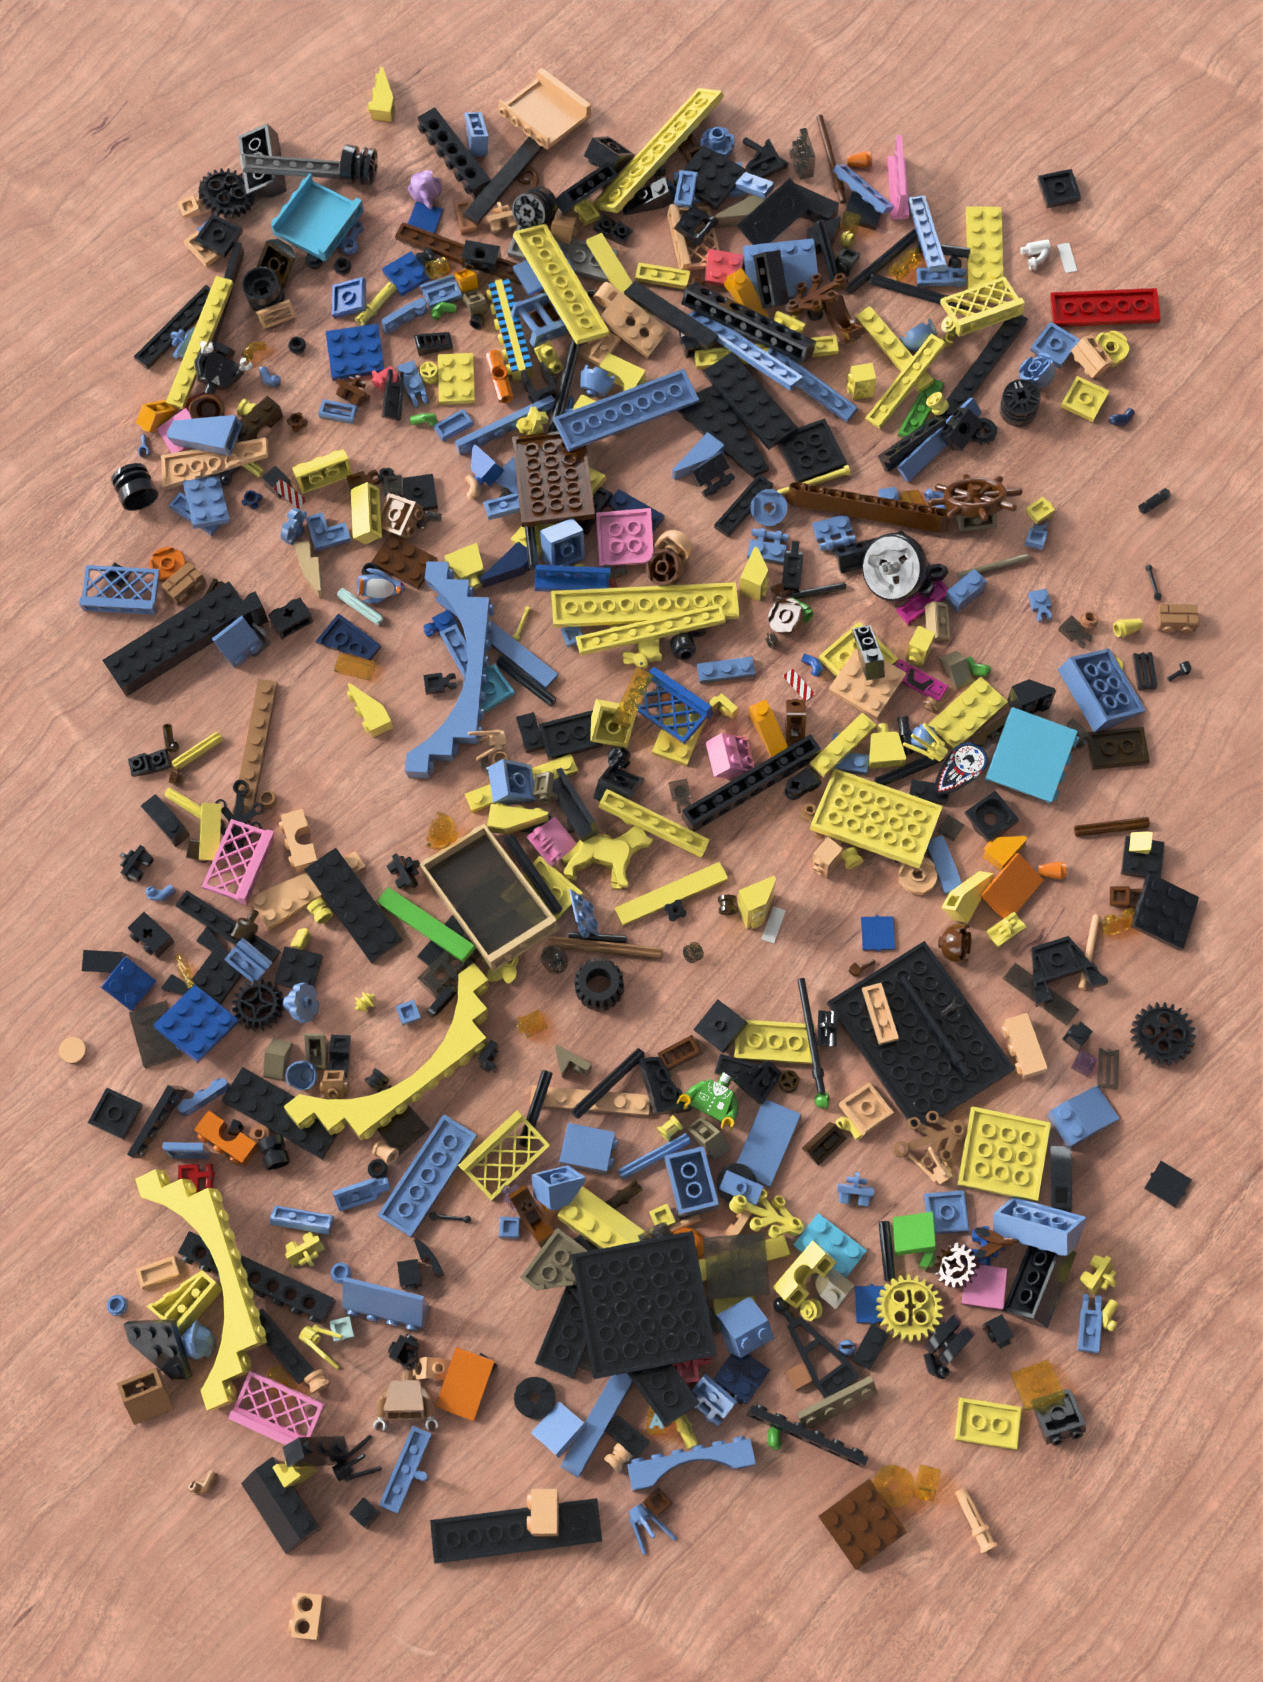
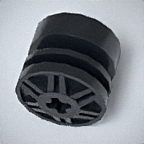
M346 144L340 159L341 181L354 183L358 179L359 184L373 185L378 168L377 150L374 148L368 150L367 147H363L360 152L358 146Z
M536 186L518 196L512 206V213L516 223L526 229L546 224L553 220L558 210L557 205L554 203L555 195L543 186Z
M268 267L253 268L243 277L242 290L255 312L285 300L284 290L277 275Z
M1016 379L1010 382L1003 391L1000 403V415L1003 420L1015 427L1030 424L1036 417L1041 400L1038 387L1033 382L1025 379Z
M127 464L115 471L111 477V482L125 510L137 511L144 509L158 498V491L144 464Z

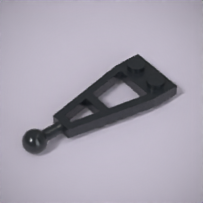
M782 1297L775 1299L773 1308L777 1313H782L790 1323L787 1329L811 1376L814 1386L824 1399L847 1388L860 1378L848 1359L801 1316L797 1319L789 1309L788 1302ZM799 1326L814 1338L805 1347H803L795 1331ZM821 1344L841 1365L819 1380L807 1354Z

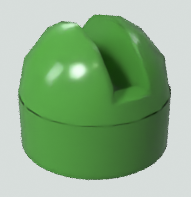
M829 1093L816 1095L814 1103L818 1108L828 1109Z

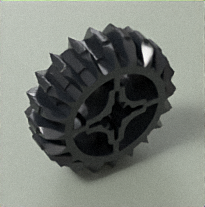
M261 979L259 984L256 980H253V985L246 982L247 988L239 987L241 994L235 993L234 996L237 1000L232 1001V1004L235 1005L232 1008L233 1013H236L235 1017L239 1020L241 1026L245 1025L247 1030L252 1027V1030L256 1032L258 1027H260L261 1031H264V1026L266 1025L271 1029L272 1025L270 1023L278 1024L276 1017H283L282 1013L279 1012L285 1010L282 1005L284 998H281L283 996L282 991H278L277 985L272 986L271 981L265 984L264 979ZM264 992L273 997L274 1004L265 1000ZM256 993L253 998L248 999L252 994ZM261 1002L262 1006L256 1008L255 1005ZM244 1007L253 1010V1018L244 1014ZM270 1012L267 1016L262 1018V1015L264 1013Z

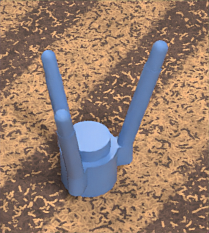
M642 1503L628 1512L631 1516L629 1521L633 1526L643 1555H646V1550L637 1524L639 1526L643 1525L651 1538L654 1539L655 1534L647 1523L649 1517L672 1540H677L672 1532L658 1518H655Z

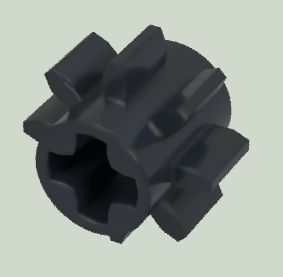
M622 746L613 747L608 752V763L616 770L619 768L626 769L631 763L629 761L630 752Z

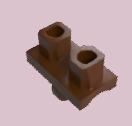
M356 375L355 378L351 376L348 378L352 385L338 378L336 382L339 385L336 391L337 396L346 400L349 392L354 393L350 402L358 407L363 404L365 399L369 401L371 397L366 392L358 389L359 387L364 389L366 386L362 382L363 377L361 375Z

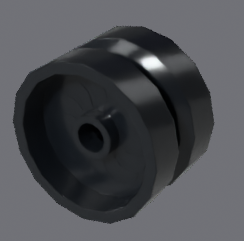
M955 1314L934 1331L931 1339L924 1346L930 1354H935L941 1347L944 1348L937 1359L944 1367L955 1358L976 1334L969 1327H964L958 1334L955 1333L962 1323V1320Z

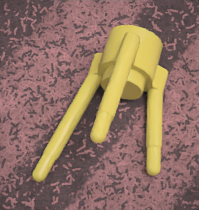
M924 723V728L937 743L933 742L930 745L912 734L911 737L928 748V752L905 742L903 746L928 756L932 760L935 758L940 762L947 754L948 749L944 747L945 743Z
M316 1324L313 1328L309 1325L301 1331L299 1339L338 1370L340 1367L317 1344L321 1339L319 1332L339 1339L342 1338V1335L320 1328Z

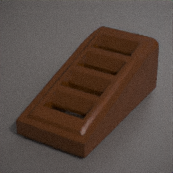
M690 1035L657 1054L667 1070H670L703 1054L695 1036ZM689 1043H691L694 1049L693 1052L690 1051V1048L688 1046ZM680 1047H684L687 1053L686 1056L683 1055ZM674 1050L677 1051L680 1059H676L673 1053ZM669 1053L673 1061L672 1063H669L665 1054Z

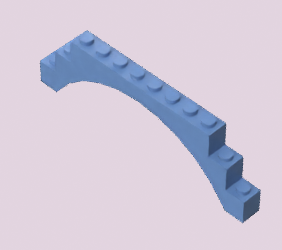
M427 562L425 580L430 588L447 601L463 626L467 642L468 667L464 687L450 715L429 739L406 754L405 773L408 778H431V772H434L435 768L434 761H455V755H458L459 752L458 744H479V738H482V735H468V732L483 731L480 725L481 720H484L482 704L486 702L484 685H487L488 675L485 672L486 667H489L487 651L491 649L489 633H492L493 623L490 620L491 615H494V604H491L489 597H474V587L471 586L469 580L454 579V570L451 569L449 562Z

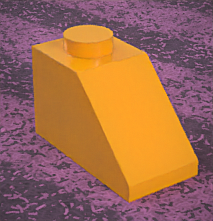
M165 399L142 404L136 424L141 426L142 430L146 432L157 431V428L171 419L178 409L168 406Z
M1025 836L997 837L994 842L989 841L984 847L985 853L983 858L1001 871L1011 858L1025 846L1028 838Z

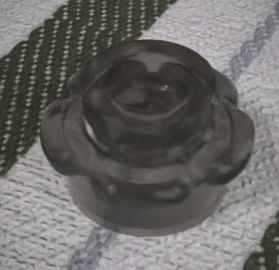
M775 632L767 633L768 637L765 640L769 648L773 647L776 649V647L781 645Z

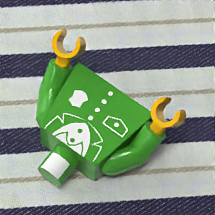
M725 1073L721 1074L718 1082L708 1079L707 1081L703 1080L697 1083L685 1094H682L677 1101V1104L680 1101L686 1103L683 1109H687L690 1103L697 1110L722 1122L721 1129L725 1125H729L730 1132L733 1130L734 1122L739 1112L738 1099L734 1096V1091L728 1089L733 1078Z

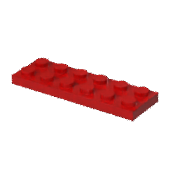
M1157 288L1050 293L1052 323L1059 327L1160 323L1161 320Z

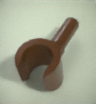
M872 959L861 966L853 963L848 972L857 977L865 968L875 964V960Z

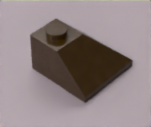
M279 238L266 240L257 267H268L273 270L284 289L296 258L294 251L290 245Z

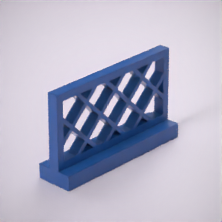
M653 667L649 671L650 676L626 703L685 745L703 722L713 716L712 706ZM651 682L657 685V691L647 692V687ZM670 694L672 701L661 702V695ZM658 695L659 703L648 704L647 697ZM645 697V705L637 706L634 704L637 698ZM683 703L686 706V711L675 712V704ZM672 705L673 713L662 714V706ZM659 707L660 715L651 716L649 714V708ZM697 713L701 716L698 721L690 722L689 714ZM687 715V723L677 724L676 716ZM673 717L674 725L666 726L663 724V718ZM688 727V732L682 737L678 734L677 728Z

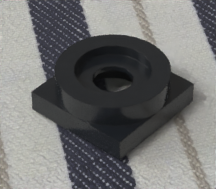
M996 790L964 813L971 821L974 830L987 843L1002 836L1009 828L1019 822L1018 817ZM988 813L995 814L998 819L997 823L994 825L987 824L984 820L985 815Z

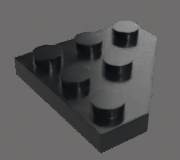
M175 1319L132 1320L123 1324L129 1343L170 1379L185 1380L193 1376Z

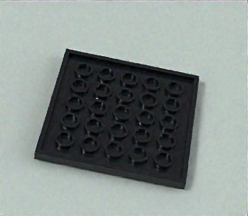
M693 1231L571 1254L593 1379L717 1356Z

